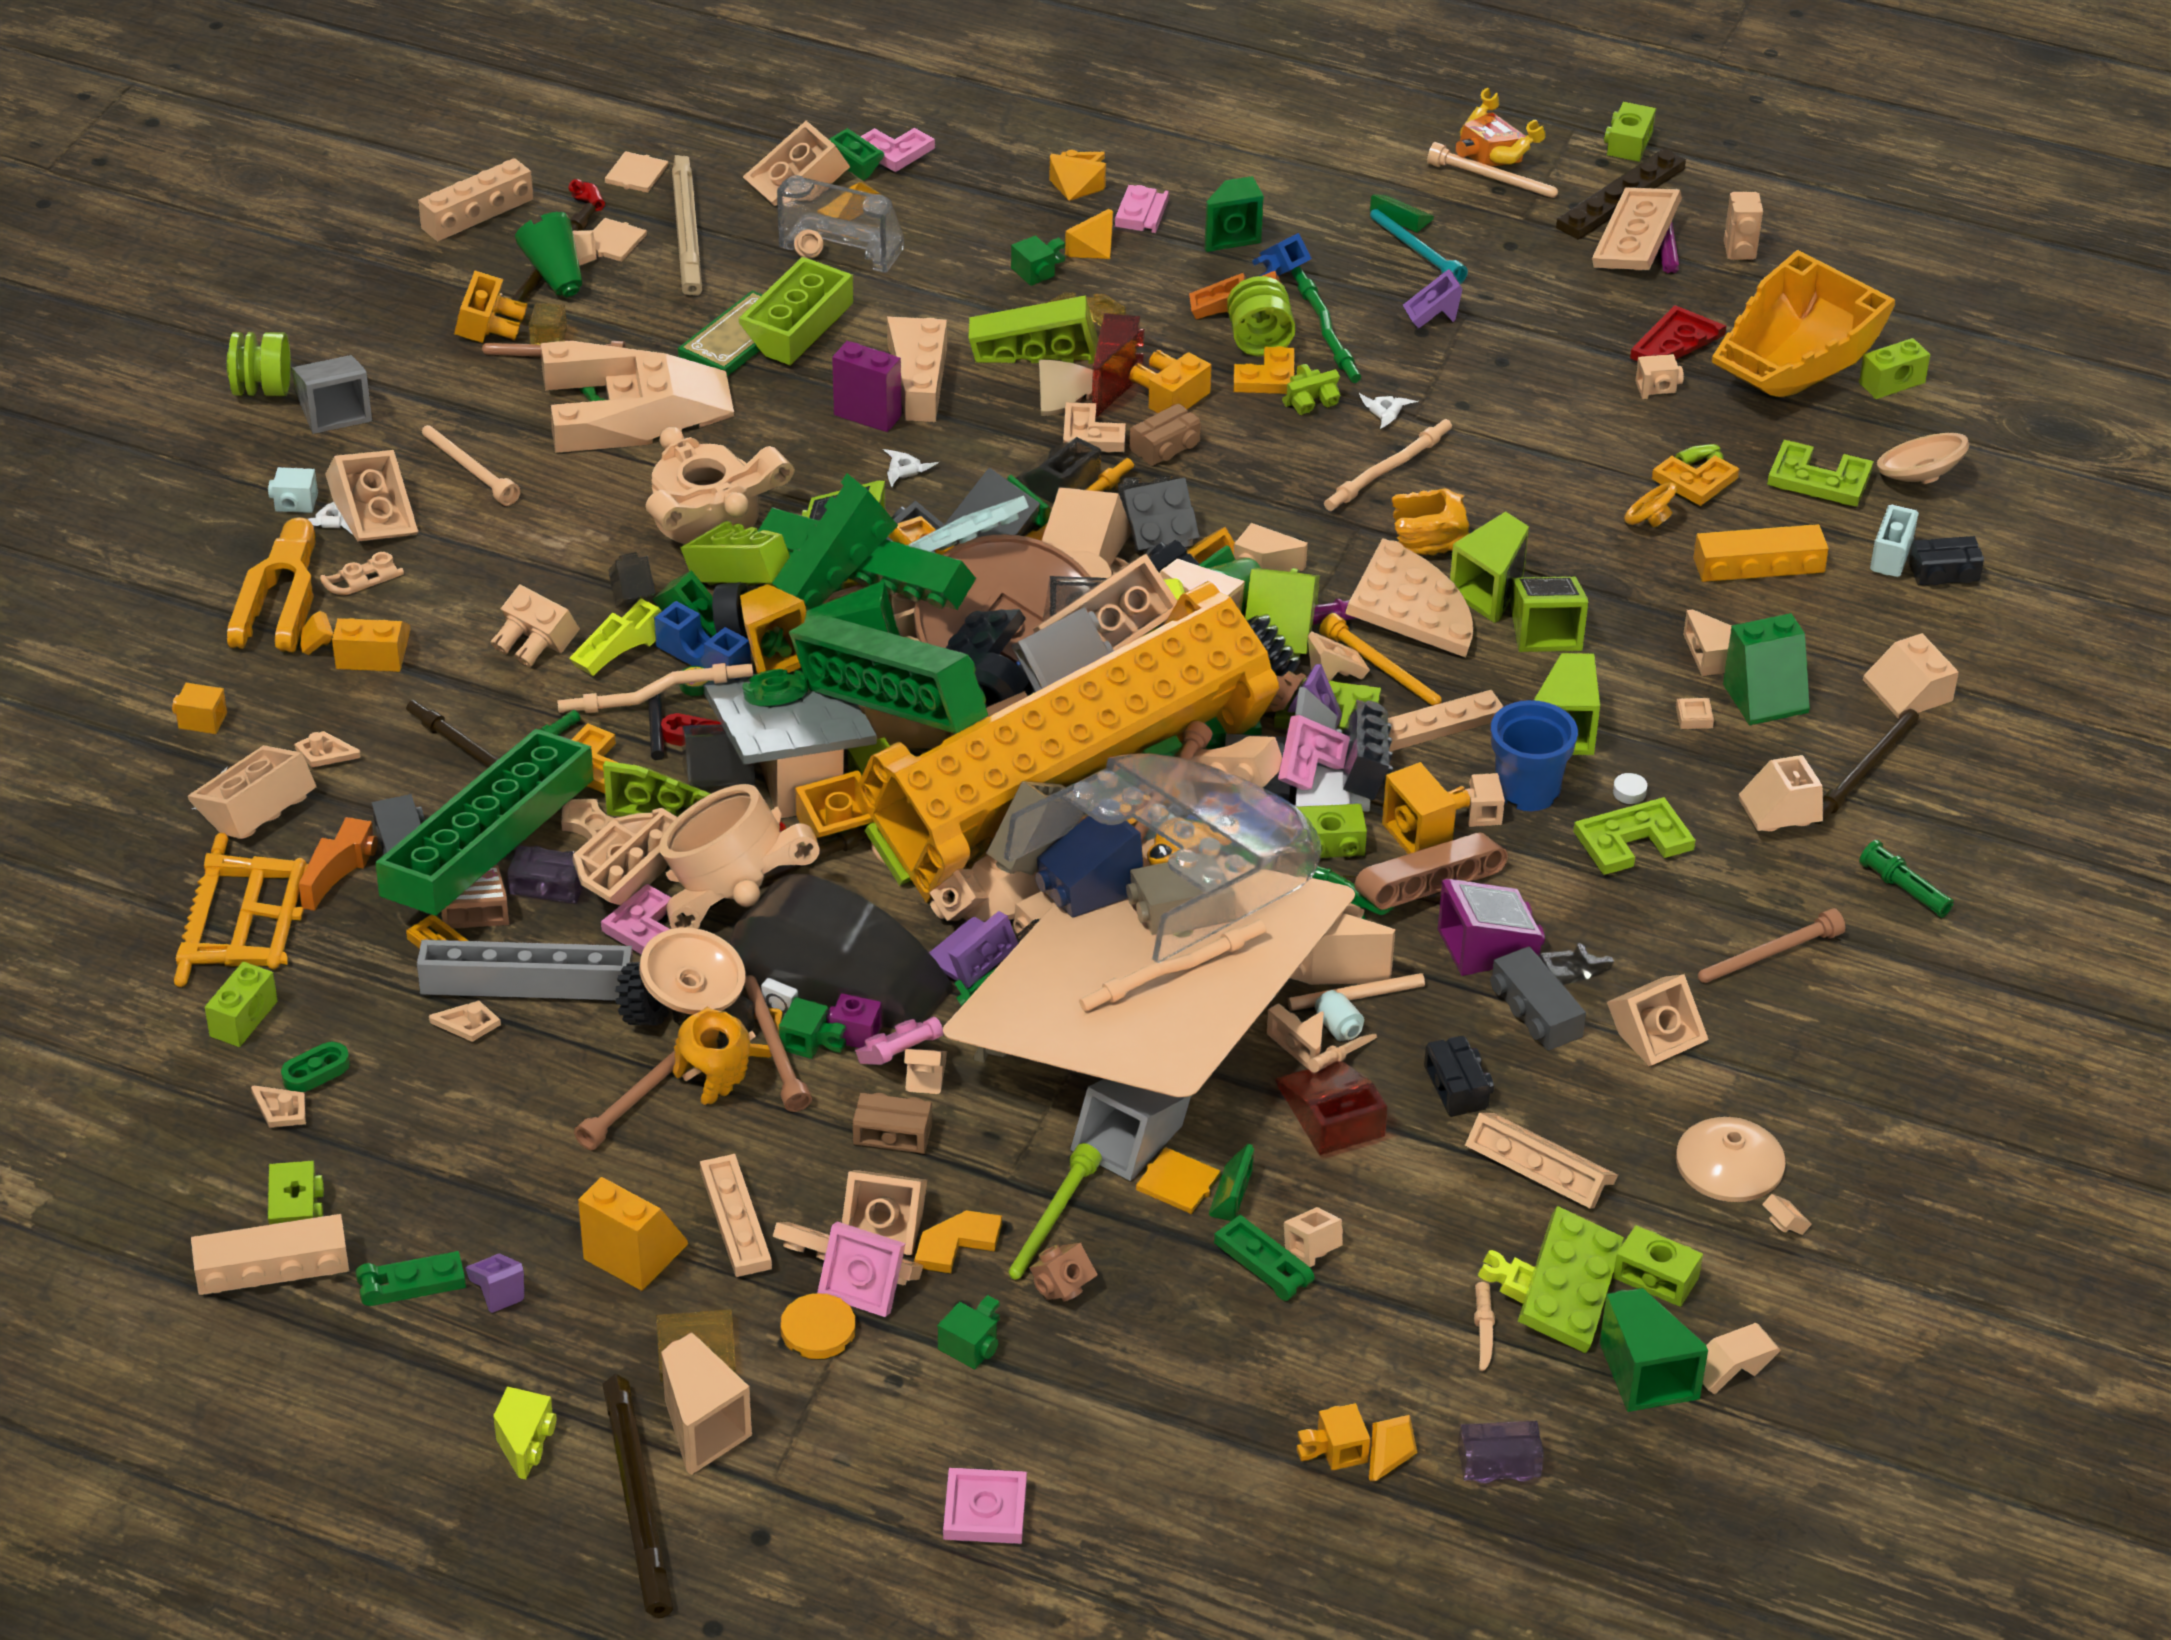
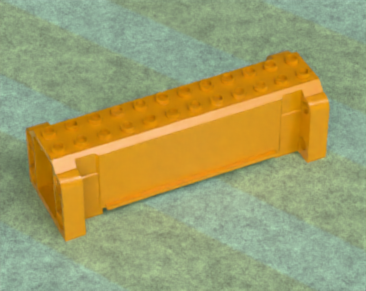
M1206 581L1180 596L1162 627L943 740L941 745L916 757L909 752L904 744L897 742L872 755L856 787L855 793L910 876L924 901L928 903L934 900L929 892L954 875L953 872L964 868L970 857V848L975 846L980 851L991 845L1022 781L1061 784L1064 787L1076 782L1079 786L1092 774L1100 770L1105 774L1115 767L1119 761L1129 758L1132 762L1142 755L1141 753L1144 749L1174 735L1182 743L1183 732L1191 721L1205 723L1217 717L1227 734H1242L1257 725L1277 694L1279 683L1271 668L1267 650L1232 598L1220 592L1212 582Z

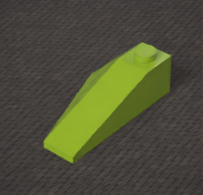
M605 761L603 764L607 815L623 817L637 813H652V810L663 808L678 817L693 804L711 794L646 767Z

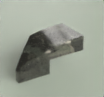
M1581 943L1577 944L1574 952L1560 951L1539 954V958L1562 985L1597 976L1610 970L1614 963V960L1607 955L1598 958L1589 954L1586 950L1587 946Z

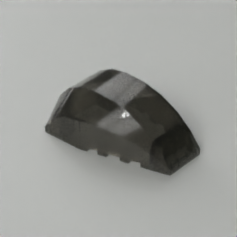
M788 874L775 880L760 896L758 902L751 906L738 920L729 944L742 959L745 977L748 975L754 976L760 989L763 982L767 978H771L797 989L798 998L826 1005L828 1010L831 1006H836L841 993L882 1002V1027L895 1029L896 1025L911 1019H915L916 1023H923L929 1019L952 991V983L915 936L853 886L828 878L809 874Z

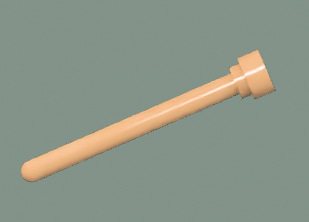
M1437 142L1432 144L1428 153L1427 163L1437 167L1449 164L1550 198H1555L1558 194L1556 187L1471 159L1459 157L1452 154L1449 149H1446V145Z
M429 425L423 427V436L492 488L493 497L504 506H510L518 500L520 487L508 478L499 479Z

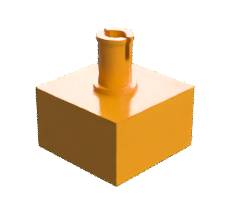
M1419 762L1386 775L1382 825L1407 854L1453 840L1456 810L1468 807L1470 805V796L1463 786L1447 792L1424 765Z

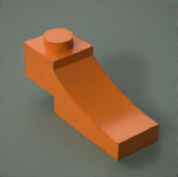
M1276 271L1262 275L1276 279L1281 283ZM1244 273L1189 293L1191 311L1195 319L1228 312L1227 298L1237 284L1247 279Z
M346 817L335 840L321 838L298 884L303 909L315 911L332 886L354 869H364L369 857L375 855L378 839L377 836L373 835L372 821Z

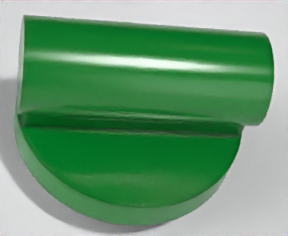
M775 626L772 630L768 629L761 640L764 656L770 658L776 651L782 657H789L791 655L792 649L783 636V628Z

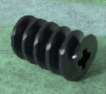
M1267 614L1256 615L1247 620L1267 650L1271 668L1275 675L1284 676L1288 671L1293 673L1299 666L1301 659L1298 656L1290 657L1293 653V648L1289 645L1283 646L1286 638L1283 635L1276 636L1278 627L1276 625H1269L1271 621L1270 616Z

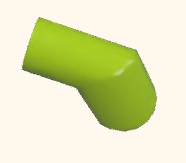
M1707 444L1693 446L1676 454L1675 458L1690 465L1704 458H1707L1708 461L1714 455L1721 459H1724V456L1720 452L1721 448L1718 445Z

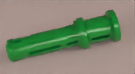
M1873 840L1863 850L1859 863L1863 867H1871L1879 873L1881 880L1885 883H1895L1931 909L1940 918L1950 912L1954 905V900L1910 870L1903 857L1899 855L1894 856L1884 849L1881 841Z

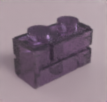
M518 845L514 859H512L508 869L509 893L518 896L577 904L584 886L581 885L572 860L575 852H561L543 849L538 846L526 847Z
M1538 1421L1460 1425L1458 1451L1464 1481L1476 1480L1479 1483H1490L1495 1479L1514 1478L1517 1481H1528L1534 1477H1541L1544 1452Z

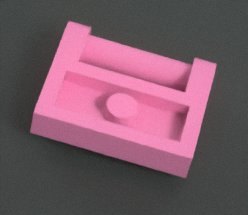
M932 1017L923 1023H916L915 1019L907 1020L896 1025V1032L885 1036V1033H881L866 1039V1046L855 1050L860 1064L882 1065L892 1060L893 1055L925 1040L933 1041L943 1036L942 1025L936 1017Z

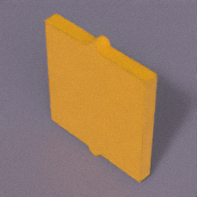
M1165 1147L1153 1163L1147 1164V1171L1136 1184V1190L1192 1214L1203 1198L1210 1196V1189L1221 1176V1171Z

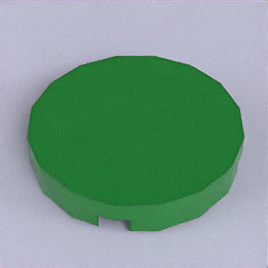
M783 669L764 671L749 678L750 683L744 682L742 685L744 699L748 703L757 706H775L796 701L805 696L809 691L807 678L799 670H794L795 675L788 674L787 670Z

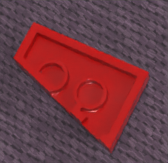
M1674 305L1631 349L1630 359L1638 362V357L1674 354L1676 360L1725 336L1727 326Z

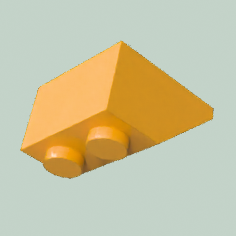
M337 618L332 638L336 669L401 672L411 630L410 624L403 621Z
M859 770L795 788L796 816L800 824H806L813 829L816 838L874 822L855 793L862 776Z

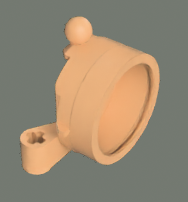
M668 427L660 435L659 441L665 450L662 452V459L656 464L652 472V495L646 502V510L654 518L657 527L664 535L682 544L691 542L725 521L731 522L732 526L737 523L742 524L746 530L753 527L758 519V495L788 483L794 475V467L775 447L769 446L761 449L746 463L737 458L723 445L699 444L692 437L684 439L681 430L675 427Z
M749 784L733 785L721 789L693 804L672 822L659 843V851L671 868V870L666 872V876L670 881L679 882L685 887L683 891L674 895L667 903L666 911L671 929H698L709 907L723 898L734 899L743 907L755 905L760 898L759 887L762 884L765 873L780 865H808L817 859L819 846L813 829L806 824H795L779 832L782 816L780 809L777 806L771 810L758 789ZM804 842L805 846L800 847L799 843Z

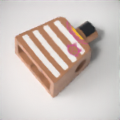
M497 864L441 911L443 922L453 929L509 925L507 896Z

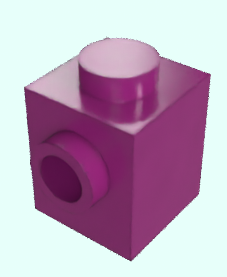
M841 993L836 1006L829 1008L826 1023L846 1025V1030L841 1038L846 1039L847 1046L862 1048L866 1046L865 1040L879 1034L882 1028V1002Z

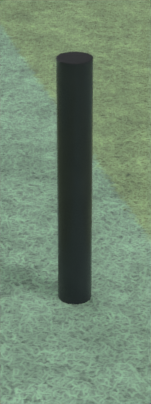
M660 693L648 700L651 757L654 760H661L664 757V741L661 728L662 700Z

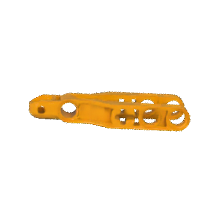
M297 517L288 520L283 526L280 537L275 539L269 557L248 570L228 625L227 643L229 648L238 647L243 649L245 647L248 637H252V625L255 617L259 616L268 589L277 584L281 570L288 569L294 572V579L276 628L275 647L280 652H295L301 636V629L305 625L314 598L311 574L307 569L315 546V530L313 524L308 519Z

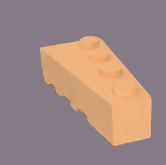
M887 316L888 349L891 355L901 358V397L905 420L936 422L947 351V320Z

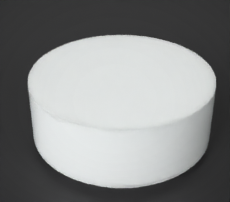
M1624 773L1615 779L1613 794L1617 800L1625 804H1637L1645 799L1647 782L1642 776L1634 773Z

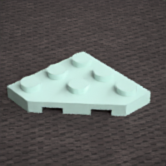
M1023 495L962 516L908 544V546L935 553L934 550L937 548L941 551L957 544L956 540H959L960 544L977 537L976 533L979 530L981 533L999 526L998 522L1002 526L1019 519L1017 513L1029 506Z

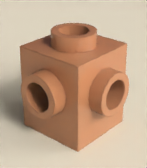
M1081 1243L1067 1244L1060 1247L1059 1245H1054L1039 1254L1041 1260L1029 1267L1034 1276V1284L1037 1290L1045 1296L1046 1300L1062 1298L1063 1301L1073 1299L1082 1293V1285L1098 1275Z

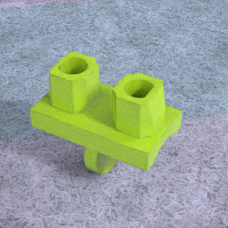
M1307 364L1299 365L1296 371L1297 375L1290 377V383L1287 384V395L1282 398L1285 407L1293 405L1299 415L1309 413L1314 409L1315 402L1313 399L1320 398L1325 407L1334 406L1338 403L1341 396L1337 387L1340 375L1336 369L1320 374L1318 369L1311 371Z

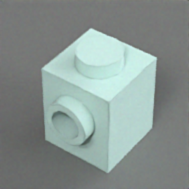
M277 468L275 478L269 481L268 487L269 498L274 499L275 511L313 513L318 495L315 469Z

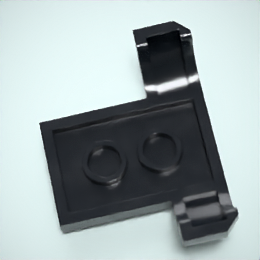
M1020 609L974 611L965 618V623L959 631L949 639L946 649L968 654L974 662L976 668L975 676L978 684L993 690L1003 701L1021 693L1029 683L1028 677L1019 666L1008 658L999 655L1026 618Z

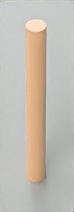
M1419 973L1333 990L1344 994L1350 1001L1424 987L1425 979L1423 974ZM1327 991L1288 998L1289 1010L1296 1011L1313 1008L1317 999Z

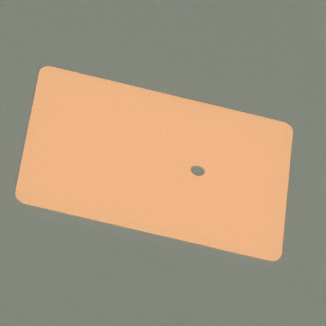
M1146 839L1142 841L1143 867L1151 866L1147 859V852L1154 845V841ZM1211 855L1231 888L1232 919L1189 927V932L1184 935H1174L1170 932L1152 935L1146 923L1139 921L1136 905H1131L1128 898L1073 918L1061 907L1059 908L1054 904L944 1025L943 1034L951 1040L1173 1097L1192 1096L1200 1090L1352 902L1355 892L1352 888L1345 885ZM1259 919L1266 926V932L1244 942V947L1232 953L1226 951L1193 968L1158 976L1125 992V997L1113 1003L1107 1001L1087 1012L1080 1006L1079 999L1101 989L1103 983L1113 978L1121 979L1152 963L1192 953L1220 939L1222 933L1232 928L1240 929Z

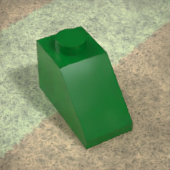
M692 570L669 582L652 599L661 611L677 601L700 613L701 625L705 633L710 638L717 634L713 620V597Z

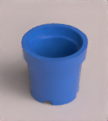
M1526 700L1506 705L1494 715L1491 721V746L1495 752V773L1499 775L1505 800L1504 803L1507 804L1508 800L1517 804L1516 809L1538 811L1548 808L1553 804V800L1557 796L1559 797L1566 764L1574 752L1578 736V728L1574 719L1562 708L1547 702Z

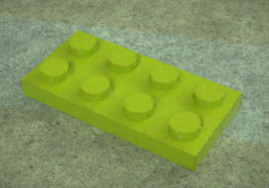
M1557 1206L1551 1215L1518 1322L1586 1353L1594 1338L1614 1272L1616 1255L1621 1248L1624 1237Z

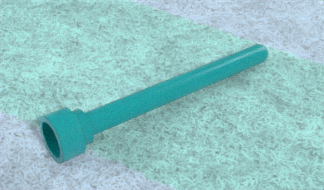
M1374 209L1371 211L1370 217L1372 220L1439 268L1441 274L1450 269L1459 284L1466 279L1468 269L1457 260H1446L1380 210Z

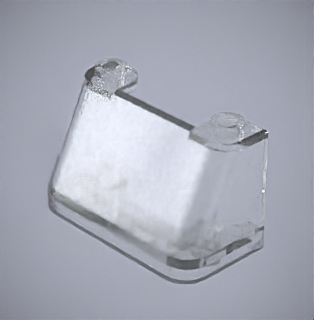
M799 175L789 177L777 189L780 248L793 251L794 241L798 233L810 229L818 232L822 239L865 249V259L871 260L873 258V270L884 273L888 272L904 248V234L891 200L883 195H875L811 180Z

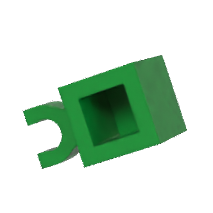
M1035 235L1011 245V269L1030 286L1055 277V264L1065 261V256L1058 251L1065 248V242L1058 237L1046 245Z
M795 997L779 1024V1036L786 1052L813 1059L821 1044L832 1051L842 1052L846 1045V1039L841 1037L846 1030V1025L826 1023L828 1006Z
M987 1295L980 1302L976 1310L959 1302L937 1325L938 1350L974 1370L984 1359L991 1358L998 1346L997 1322L1000 1320V1315L994 1311L1000 1306V1301Z

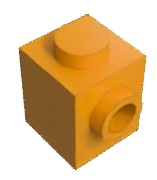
M185 683L181 693L175 696L172 705L173 714H176L178 728L217 734L227 714L224 688Z

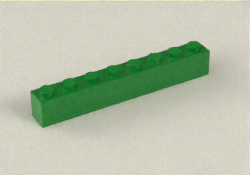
M771 508L758 532L767 530L782 534L791 556L796 548L801 549L806 542V532L812 523L817 525L819 521ZM885 539L845 581L848 579L854 580L864 587L885 581L888 594L890 595L899 593L914 602H919V600L927 601L938 609L947 607L958 610L975 582L976 577L961 560Z

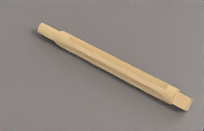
M675 155L672 178L683 294L698 296L702 292L692 169L690 168L688 156Z

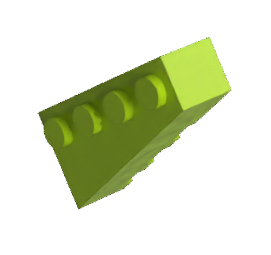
M1086 295L969 317V342L975 361L978 363H1015L1016 359L1030 360L1031 363H1039V360H1061L1074 364V360H1088V364H1099V340Z
M729 521L721 523L680 547L689 571L692 570L701 582H707L708 585L720 582L727 584L741 582L746 583L747 586L758 583H766L773 586L772 582L790 557L782 534L767 530L758 532L757 528L754 527L745 530L742 524L737 523L732 526V523Z

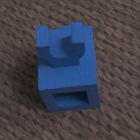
M1297 233L1260 252L1261 256L1252 260L1254 266L1259 263L1265 265L1266 272L1259 276L1272 271H1276L1279 276L1312 258L1300 234Z

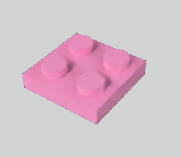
M834 1223L831 1227L817 1294H829L841 1298L850 1306L886 1317L891 1313L906 1244L844 1223Z
M949 1468L943 1540L1022 1544L1027 1472Z

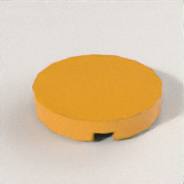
M809 1294L799 1297L786 1307L781 1316V1336L785 1345L791 1351H793V1348L800 1352V1356L809 1359H826L838 1355L845 1350V1345L850 1340L852 1342L855 1337V1315L851 1307L841 1298L829 1294Z

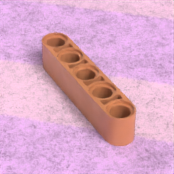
M1475 833L1369 866L1358 874L1355 880V889L1381 910L1441 892L1442 880L1445 879L1472 882L1494 875L1505 866L1508 853L1485 834Z

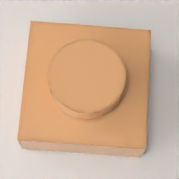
M1771 1194L1762 1204L1772 1214L1769 1218L1770 1221L1785 1233L1791 1230L1803 1235L1812 1225L1790 1201Z

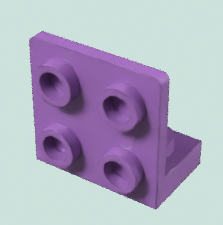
M998 911L986 922L976 917L970 918L925 956L927 964L956 981L961 979L969 988L1005 959L1018 945V941L1008 916Z

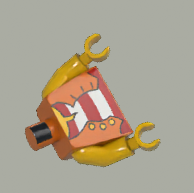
M1486 88L1481 92L1482 105L1475 108L1460 130L1461 138L1456 143V152L1459 157L1468 156L1474 161L1489 166L1522 162L1523 155L1531 148L1530 144L1532 142L1540 143L1545 139L1544 128L1539 126L1537 120H1533L1527 124L1526 130L1528 135L1525 136L1494 113H1487L1488 110L1498 108L1499 97L1498 93H1495L1490 98V88Z

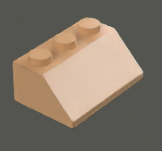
M263 745L189 794L188 799L220 833L244 839L253 835L256 832V828L263 823L278 818L281 815V811L288 806L303 801L307 797L306 794L317 786L302 752Z

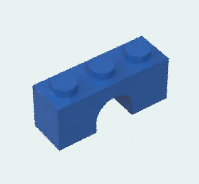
M677 601L654 617L656 647L691 666L712 668V664L726 663V666L751 664L750 644L747 638L726 627L710 638L702 628L700 613Z

